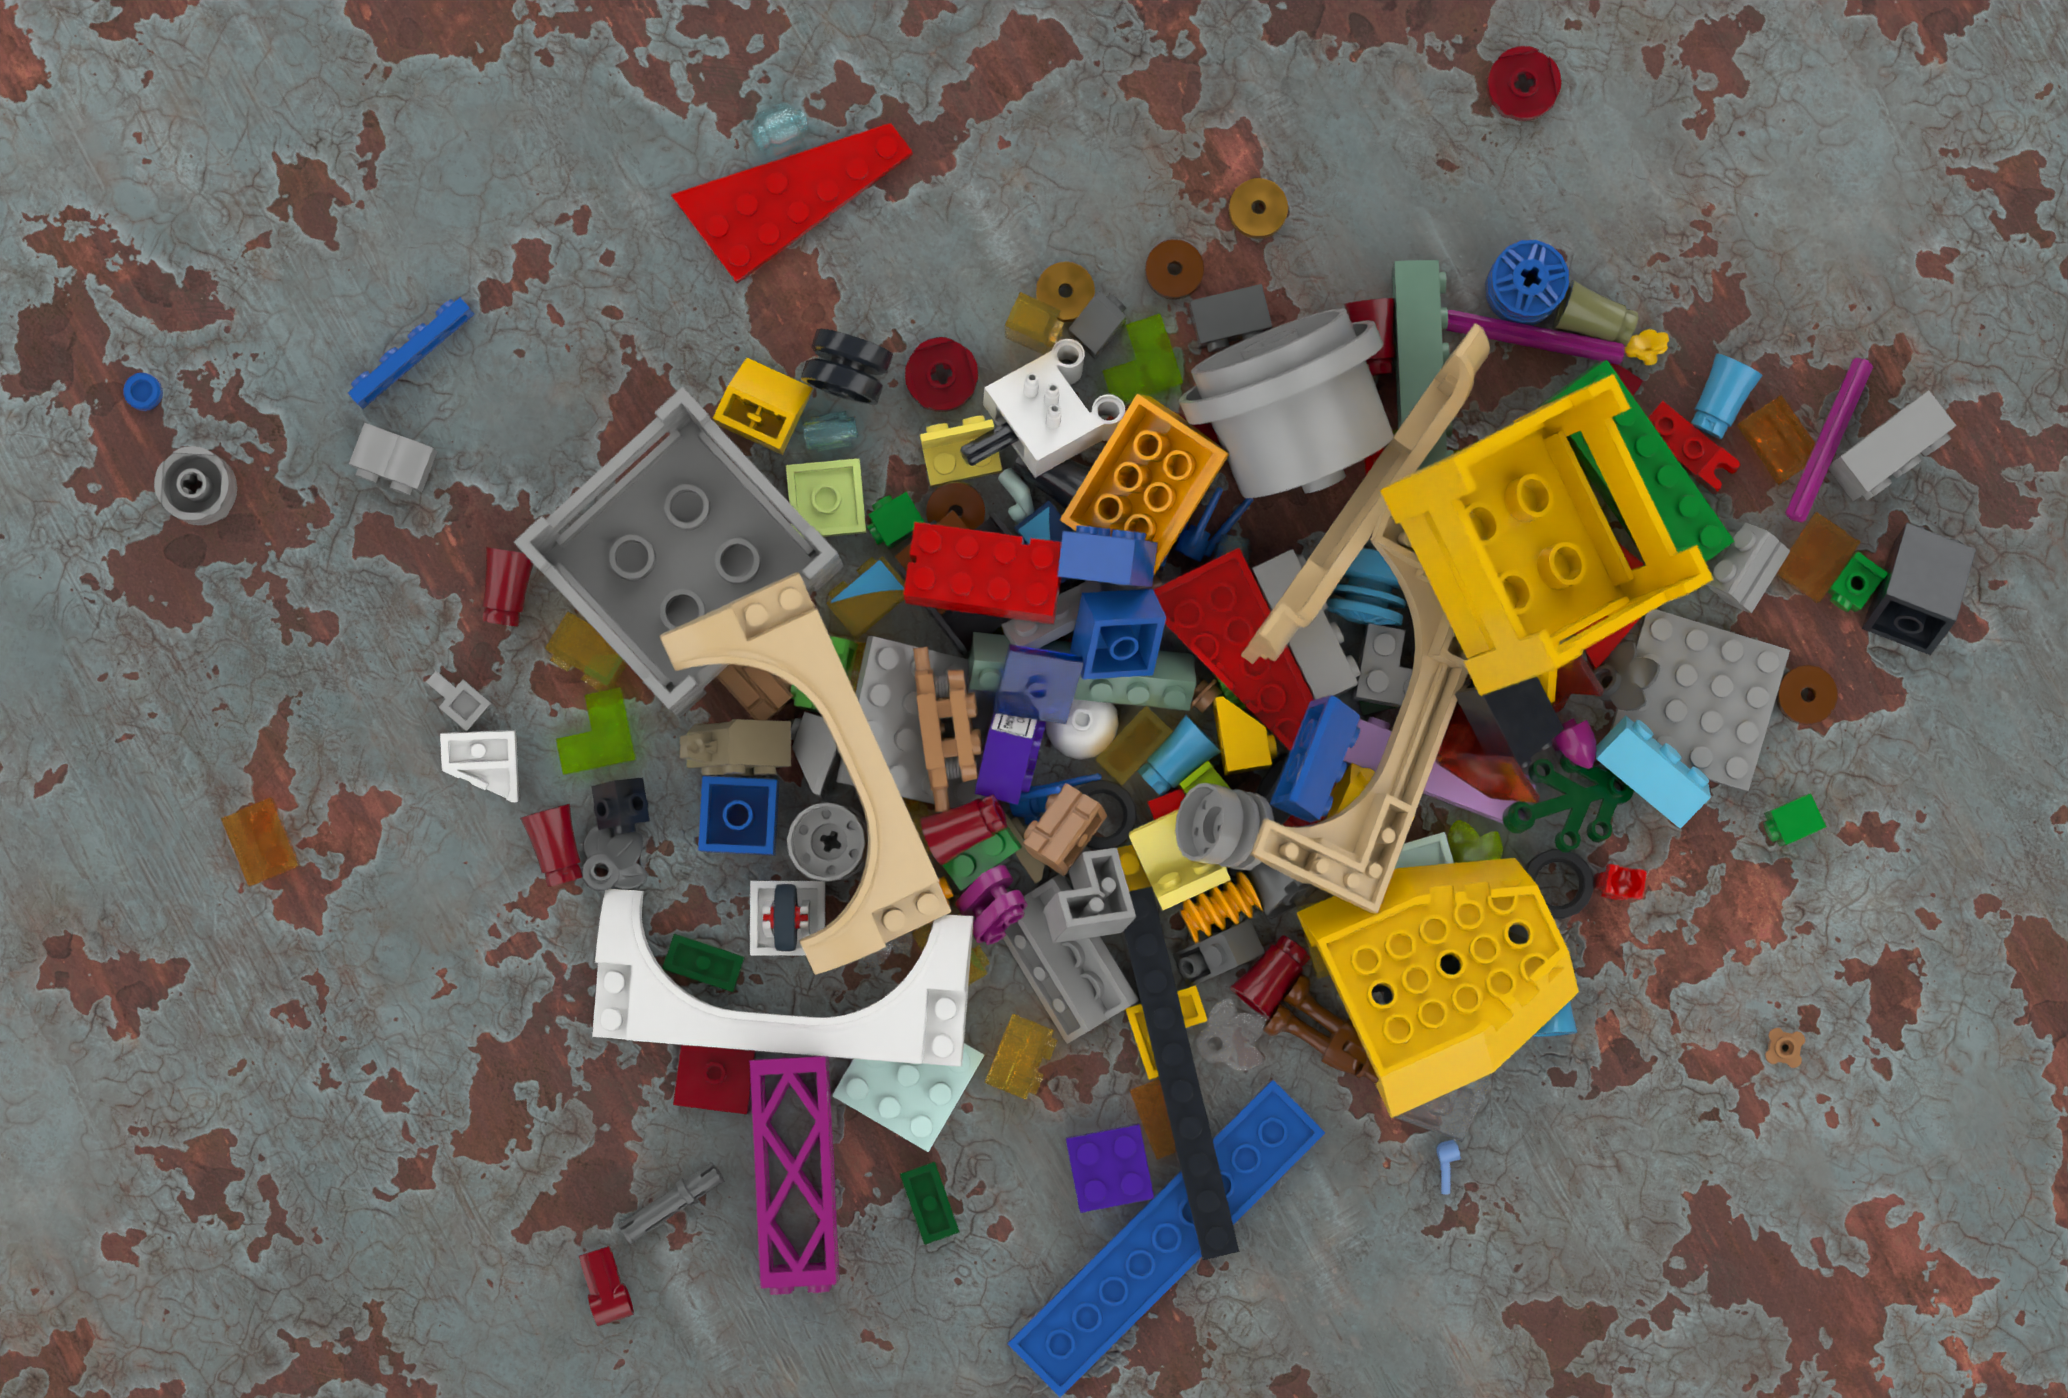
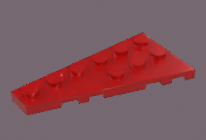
M888 123L671 194V196L736 284H738L911 157L913 151L894 126Z
M1240 548L1154 589L1166 615L1165 625L1291 751L1309 702L1314 699L1287 645L1275 662L1268 657L1265 660L1260 656L1252 664L1241 656L1271 611Z

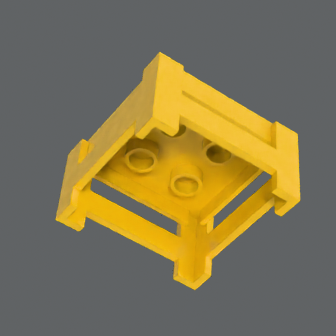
M1614 374L1543 405L1514 420V423L1453 455L1380 489L1395 523L1401 522L1467 657V660L1463 662L1480 696L1555 670L1581 655V650L1664 603L1687 595L1714 580L1698 546L1677 552L1612 419L1613 416L1630 409ZM1578 431L1582 432L1646 565L1633 570L1630 569L1568 442L1567 436ZM1608 615V618L1554 647L1556 643Z

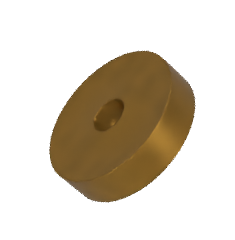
M1263 178L1250 179L1240 184L1233 192L1229 204V216L1233 226L1241 234L1254 239L1267 238L1279 231L1288 213V202L1283 190L1276 183ZM1255 203H1261L1265 207V212L1255 214L1251 207Z
M1058 262L1049 266L1039 277L1036 287L1038 301L1060 310V322L1075 321L1095 296V286L1091 275L1085 268L1073 262ZM1063 286H1068L1072 289L1073 293L1070 297L1063 298L1059 295V289ZM1040 306L1041 310L1048 317L1058 321L1057 318L1053 317L1049 312H1047L1044 308Z

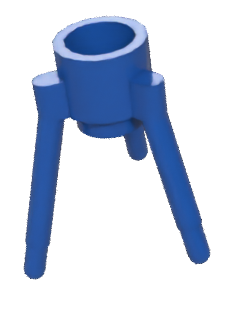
M1217 487L1197 527L1190 525L1187 531L1188 520L1176 539L1178 543L1175 550L1198 562H1201L1204 555L1210 557L1215 546L1253 502V498H1246L1208 541L1211 534L1204 531L1223 492L1221 487Z
M1096 773L1045 785L1030 786L1029 793L1021 792L1018 805L1009 803L1011 813L1015 817H1024L1026 825H1029L1034 820L1039 821L1041 818L1040 813L1046 811L1047 796L1060 793L1065 783L1074 787L1091 781L1101 780L1102 775Z

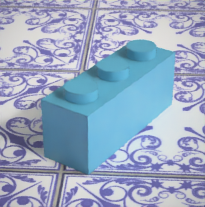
M1625 715L1596 746V759L1681 829L1711 798L1708 784L1709 779L1698 768L1693 766L1689 769L1680 761L1682 759L1680 754L1671 745L1665 743L1662 746L1652 738L1654 734L1646 724L1640 720L1633 722Z

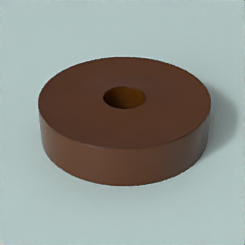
M1179 239L1166 240L1155 246L1149 253L1145 265V276L1150 288L1159 296L1171 300L1183 299L1194 293L1201 284L1204 274V263L1201 254L1192 244ZM1171 264H1178L1182 271L1178 275H1171L1167 268Z
M946 482L938 486L928 499L926 516L929 524L934 520L939 522L948 515L949 508L952 505L962 507L963 513L959 518L968 529L975 530L984 522V500L979 491L966 482Z
M1804 665L1790 670L1782 677L1776 701L1780 711L1787 719L1800 725H1812L1825 720L1833 712L1837 704L1838 691L1835 681L1829 673L1817 666ZM1804 688L1811 690L1813 694L1810 702L1804 701L1801 697V692Z

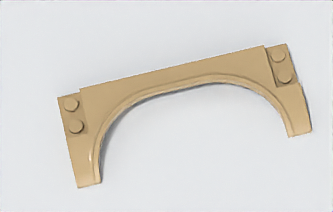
M1476 323L1444 363L1400 426L1392 441L1384 449L1245 648L1241 656L1253 664L1261 656L1265 660L1268 657L1275 662L1298 628L1307 627L1311 624L1374 532L1382 508L1387 506L1380 489L1416 472L1459 412L1471 392L1474 375L1486 360L1490 351L1487 336Z
M1383 506L1370 541L1397 578L1408 603L1414 628L1415 655L1409 686L1386 748L1370 782L1350 805L1326 820L1303 827H1286L1269 819H1264L1251 851V855L1275 870L1301 883L1312 884L1371 913H1378L1456 706L1457 698L1455 693L1463 687L1468 674V670L1463 662L1467 660V657L1401 522L1395 523L1388 506Z
M796 572L659 635L675 671L694 666L723 663L752 666L780 676L797 687L811 700L822 715L864 808L868 830V853L862 879L847 907L825 928L799 940L815 975L843 966L886 947L885 943L952 912L939 885V879L800 573Z

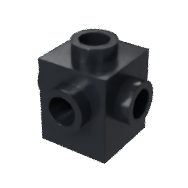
M643 777L614 780L591 786L598 830L613 828L614 835L636 832L635 825L650 822Z

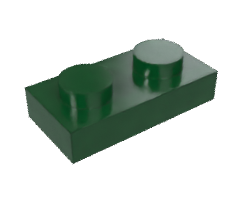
M674 934L662 969L734 992L745 957Z
M934 1161L900 1173L924 1245L960 1233L936 1162Z

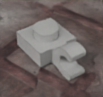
M435 671L426 681L445 698L439 708L467 732L492 705L489 700L464 679L455 687L444 676Z

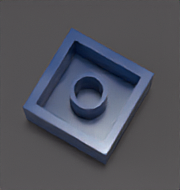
M1081 525L1076 526V532L1063 531L1058 570L1059 577L1152 587L1158 542L1145 541L1146 533L1112 529L1111 537V529Z
M1153 589L1082 593L1070 653L1083 680L1149 676L1154 674L1166 615Z
M702 776L698 851L776 856L780 782L776 779Z

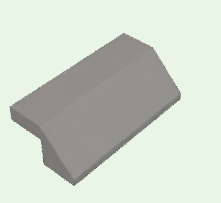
M1059 874L1023 896L1028 904L1023 911L1025 915L1005 930L1006 935L1003 940L1066 1044L1139 1000L1100 936L1053 943L1044 907L1057 892L1072 890L1064 876Z

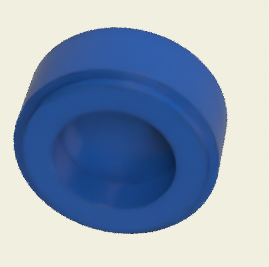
M136 373L126 381L123 393L129 405L140 411H148L160 403L163 389L160 382L152 375Z

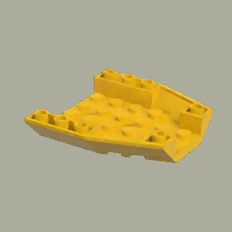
M1516 858L1394 869L1378 913L1368 912L1337 896L1328 898L1296 913L1311 946H1317L1379 1079L1376 1087L1391 1118L1492 1074L1579 993L1568 948L1538 885ZM1512 925H1521L1527 930L1528 940L1526 943L1518 945L1509 939L1508 930ZM1453 955L1459 960L1460 971L1457 974L1449 975L1441 969L1440 960L1443 956ZM1377 985L1387 986L1392 992V1001L1387 1005L1377 1004L1372 998L1373 987Z

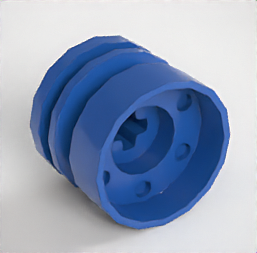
M1521 240L1508 246L1492 265L1485 282L1486 299L1492 312L1501 320L1533 326L1546 320L1564 299L1569 286V270L1563 256L1551 245L1538 240ZM1531 273L1535 276L1534 283L1530 287H1526L1523 284L1524 277Z

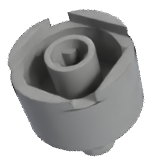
M195 446L180 448L163 461L156 471L154 487L160 503L171 515L188 524L208 525L221 520L229 514L235 502L237 481L234 472L223 459L207 449ZM198 479L203 484L202 488L197 489L195 493L190 490V485L196 484Z

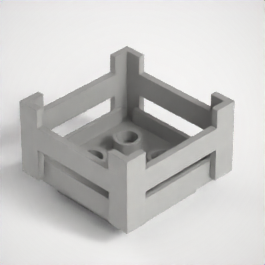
M683 387L654 412L657 416L656 419L546 520L541 516L514 541L536 567L546 575L635 671L664 705L679 718L707 694L703 688L729 664H706L675 671L659 635L796 572L800 573L807 591L813 588L817 592L844 567L835 549L813 526L809 525L711 420L708 413ZM666 432L670 434L561 535L558 533Z

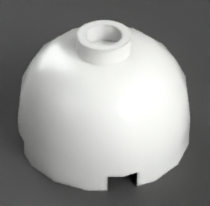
M1055 697L1048 707L1045 718L1047 735L1054 748L1063 755L1078 760L1093 758L1105 752L1115 740L1119 726L1117 709L1113 703Z

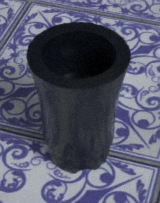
M1018 455L1013 470L1024 476L1025 481L1039 488L1057 501L1064 509H1067L1091 467L1068 459L1035 478Z

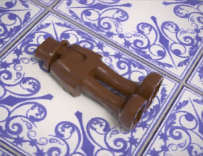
M1300 973L1282 1000L1307 1014L1332 1035L1328 1037L1306 1024L1281 1003L1277 1006L1271 1019L1266 1020L1262 1030L1269 1036H1276L1280 1032L1295 1035L1322 1054L1321 1062L1340 1071L1354 1074L1358 1078L1363 1075L1376 1084L1379 1079L1351 1019L1343 1020L1320 1005L1309 992L1311 986L1309 977Z

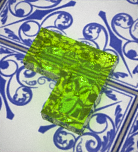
M1161 313L1126 324L1125 328L1136 360L1102 370L1109 395L1119 397L1125 404L1133 401L1136 394L1149 396L1183 385V379Z
M619 687L584 695L592 731L556 739L563 775L566 776L636 761L637 758L622 688Z

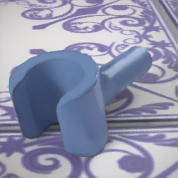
M1455 1140L1441 1142L1436 1148L1441 1170V1194H1450L1451 1167L1449 1162L1461 1159Z

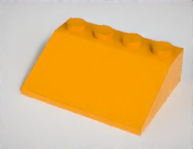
M1136 394L1060 518V521L1075 531L1077 525L1111 529V537L1112 529L1146 533L1145 541L1158 542L1154 568L1155 575L1229 456V453L1154 398Z

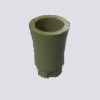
M1571 280L1565 297L1557 309L1553 327L1602 340L1622 343L1627 346L1635 331L1639 317L1638 312L1626 309V305L1612 301L1589 290L1575 280Z

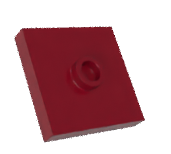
M681 1045L673 1105L747 1115L751 1094L750 1060H755L756 1051Z

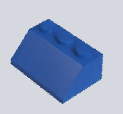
M1332 695L1310 701L1269 805L1307 822L1318 821L1321 819V816L1325 817L1333 803V796H1330L1333 785L1342 779L1347 767V762L1343 760L1348 747L1352 748L1359 737L1360 728L1357 727L1360 715Z

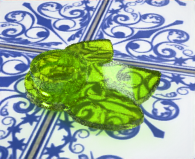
M1456 820L1448 832L1447 841L1454 863L1495 860L1502 857L1503 844L1498 831L1489 832L1480 837L1471 825L1462 820Z

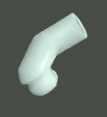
M1008 468L999 475L998 481L1016 502L1014 506L1009 508L1008 513L1014 522L1019 524L1034 512V506L1029 487L1012 468Z

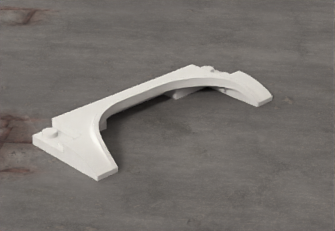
M611 888L605 890L595 963H598L592 1037L915 1064L962 1066L974 916L946 914L934 920L927 944L914 968L891 993L875 1004L843 1016L805 1017L723 1009L703 1002L687 993L664 972L649 948L642 922L644 891Z

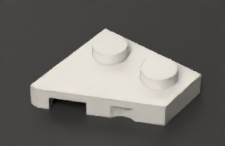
M516 730L446 732L440 734L443 772L467 780L472 785L505 797L510 802L519 801Z

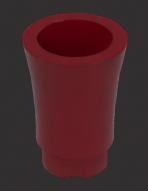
M1395 298L1345 303L1344 307L1351 323L1374 321L1383 342V347L1366 360L1371 375L1395 373L1393 358H1396L1394 345Z
M486 547V580L482 605L486 608L483 613V622L514 627L519 626V612L523 613L526 591L534 563L524 553Z
M989 795L982 800L977 798L962 806L921 818V827L925 840L933 856L941 865L946 864L976 844L994 837L996 832L1008 827L1004 811L994 795Z
M570 804L520 818L532 843L541 873H545L548 887L582 878L580 866L577 864L581 860L575 842Z
M1282 935L1275 945H1271L1262 957L1230 986V989L1252 1010L1265 1019L1270 1020L1290 986L1303 971L1302 967L1311 957L1300 945L1287 936Z

